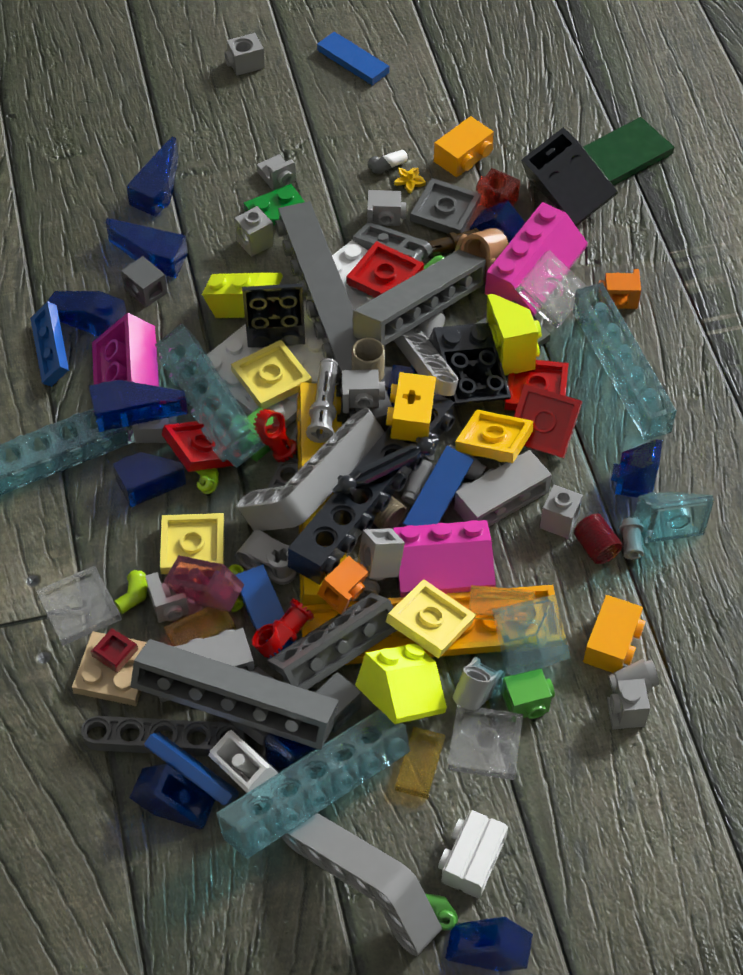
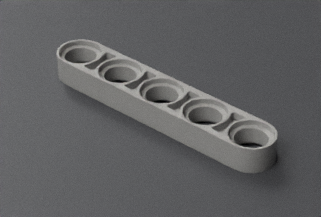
M418 326L394 339V342L419 375L436 377L434 393L443 396L455 394L459 380Z

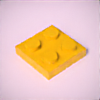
M476 410L456 439L455 450L470 456H480L499 462L514 463L533 432V421Z

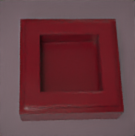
M111 628L91 650L93 658L118 673L138 651V646L135 642Z

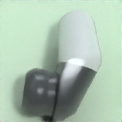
M399 150L380 158L373 156L368 161V168L374 174H382L397 165L407 162V153L404 150Z

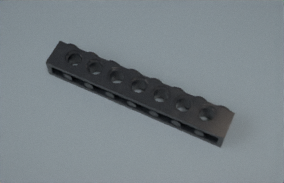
M434 393L428 437L440 439L441 434L444 431L448 432L454 424V402ZM390 426L351 472L350 476L356 470L417 442L392 439V426ZM420 455L417 460L367 485L356 486L357 491L355 494L334 493L289 546L288 567L320 585L324 578L339 565L343 555L352 552L357 543V538L363 530L371 528L377 513L386 510L396 490L399 492L403 489L411 471H417L421 466L424 455Z

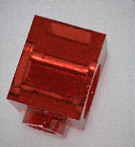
M492 168L477 183L476 191L481 194L479 205L506 216L519 198L520 180Z

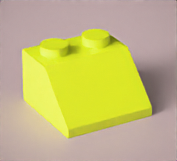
M282 273L212 274L202 296L215 318H245L242 287L279 285L283 275Z
M495 294L487 295L486 323H489L504 375L535 370L536 357L540 356L537 341L542 336L539 321H534L530 309Z
M415 643L365 653L355 686L394 724L446 712L447 706L436 661L421 646Z

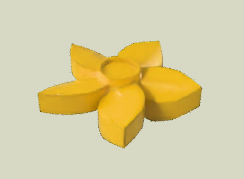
M402 168L398 169L401 177L394 181V185H405L406 191L410 194L413 192L414 187L426 185L424 178L419 176V168H412L409 171Z

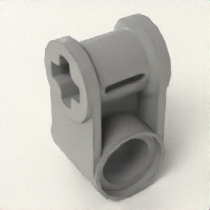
M253 531L236 552V559L243 567L249 570L264 565L269 579L276 584L285 585L291 583L297 575L296 571L288 567L289 545L273 539L263 531Z
M474 657L470 664L465 666L452 696L454 702L469 710L479 709L488 699L495 696L503 682L505 672L502 670L495 671L481 664V660Z

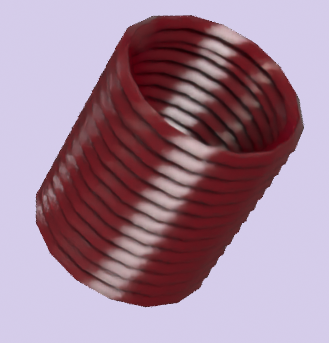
M595 513L585 517L574 528V536L595 564L609 562L622 549V542L601 514Z

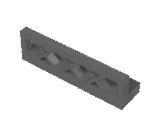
M371 593L347 608L342 615H336L268 659L267 662L271 669L282 674L287 684L307 690L397 631L385 622L388 613L393 609V605L390 599Z

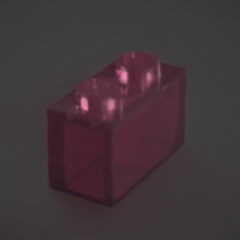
M178 555L164 580V583L176 594L185 593L187 602L228 612L231 611L245 585L224 564Z

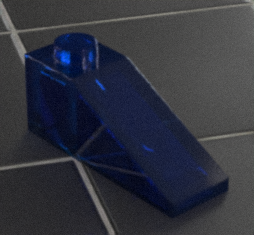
M172 136L126 186L129 205L155 217L163 209L167 208L171 202L179 158L175 137Z
M107 218L106 227L111 243L135 261L144 256L166 276L177 278L188 255L185 235Z
M55 291L48 299V302L57 305L60 322L98 337L127 314L124 300L101 291Z
M123 380L102 382L89 386L99 432L188 414L185 392L182 390Z

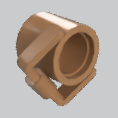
M489 228L468 236L463 234L458 240L455 251L461 250L486 259V282L487 270L509 243L502 231L496 228Z

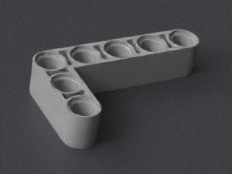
M369 408L359 410L329 438L284 486L254 490L238 501L237 509L254 531L293 528L302 524L332 494V489L338 483V476L349 475L385 431Z
M303 806L279 830L282 839L295 852L375 901L395 938L410 954L418 956L442 930L417 877L401 862L306 806Z

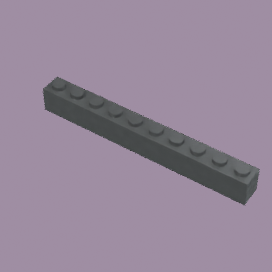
M311 202L278 208L279 220H275L276 232L278 237L283 236V250L286 257H291L290 267L293 276H298V284L302 283L303 297L307 299V314L309 318H314L315 320L314 331L316 338L323 341L322 352L324 359L330 358L338 363L336 383H339L340 386L338 391L342 404V370H352V346L356 341L360 340L353 337L352 317L354 309ZM386 390L385 400H379V407L369 408L385 432L390 427L386 425L388 407H392ZM349 408V413H347L348 419L361 409Z

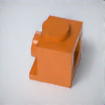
M633 269V273H606L605 280H599L598 297H603L604 309H638L641 295L639 269Z
M348 556L324 578L317 594L342 615L346 611L350 600H356L364 591L365 586L363 582L369 576L368 570L363 564L354 561Z

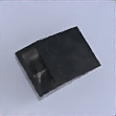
M564 127L521 160L527 178L559 210L566 212L575 226L618 194V191L583 146Z
M302 283L242 287L248 348L267 347L279 340H282L287 346L305 344Z
M488 322L433 328L429 341L459 379L455 394L449 396L454 405L511 399L509 387Z

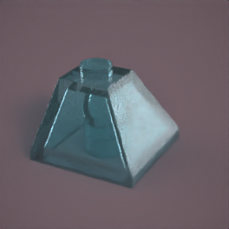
M650 492L639 496L635 515L640 520V523L644 525V531L641 533L644 543L704 535L714 503L713 495Z
M555 594L492 609L508 674L517 675L545 668L571 658Z

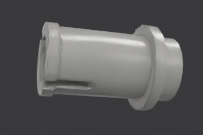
M626 518L619 527V532L623 535L624 557L631 560L639 559L641 556H644L641 537L644 525L640 523L638 518Z

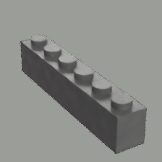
M457 250L353 310V337L358 339L374 338L385 346L483 286L485 282L486 259Z
M152 639L148 640L134 660L130 685L131 688L322 750L333 728L339 702L337 699Z

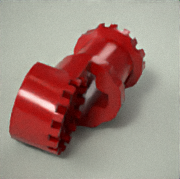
M260 410V413L256 414L258 417L254 418L256 423H253L256 426L254 430H256V433L261 438L262 443L271 448L273 458L276 461L285 462V458L289 460L288 457L292 458V454L295 455V451H298L297 443L286 434L284 416L280 412L273 410ZM272 416L274 423L266 426L267 420Z
M291 600V607L280 620H275L272 624L260 627L253 635L252 645L265 658L275 656L274 653L278 654V649L282 650V646L285 645L288 639L295 642L297 639L296 634L308 620L312 621L315 618V615L306 606L302 608L303 604L298 600Z

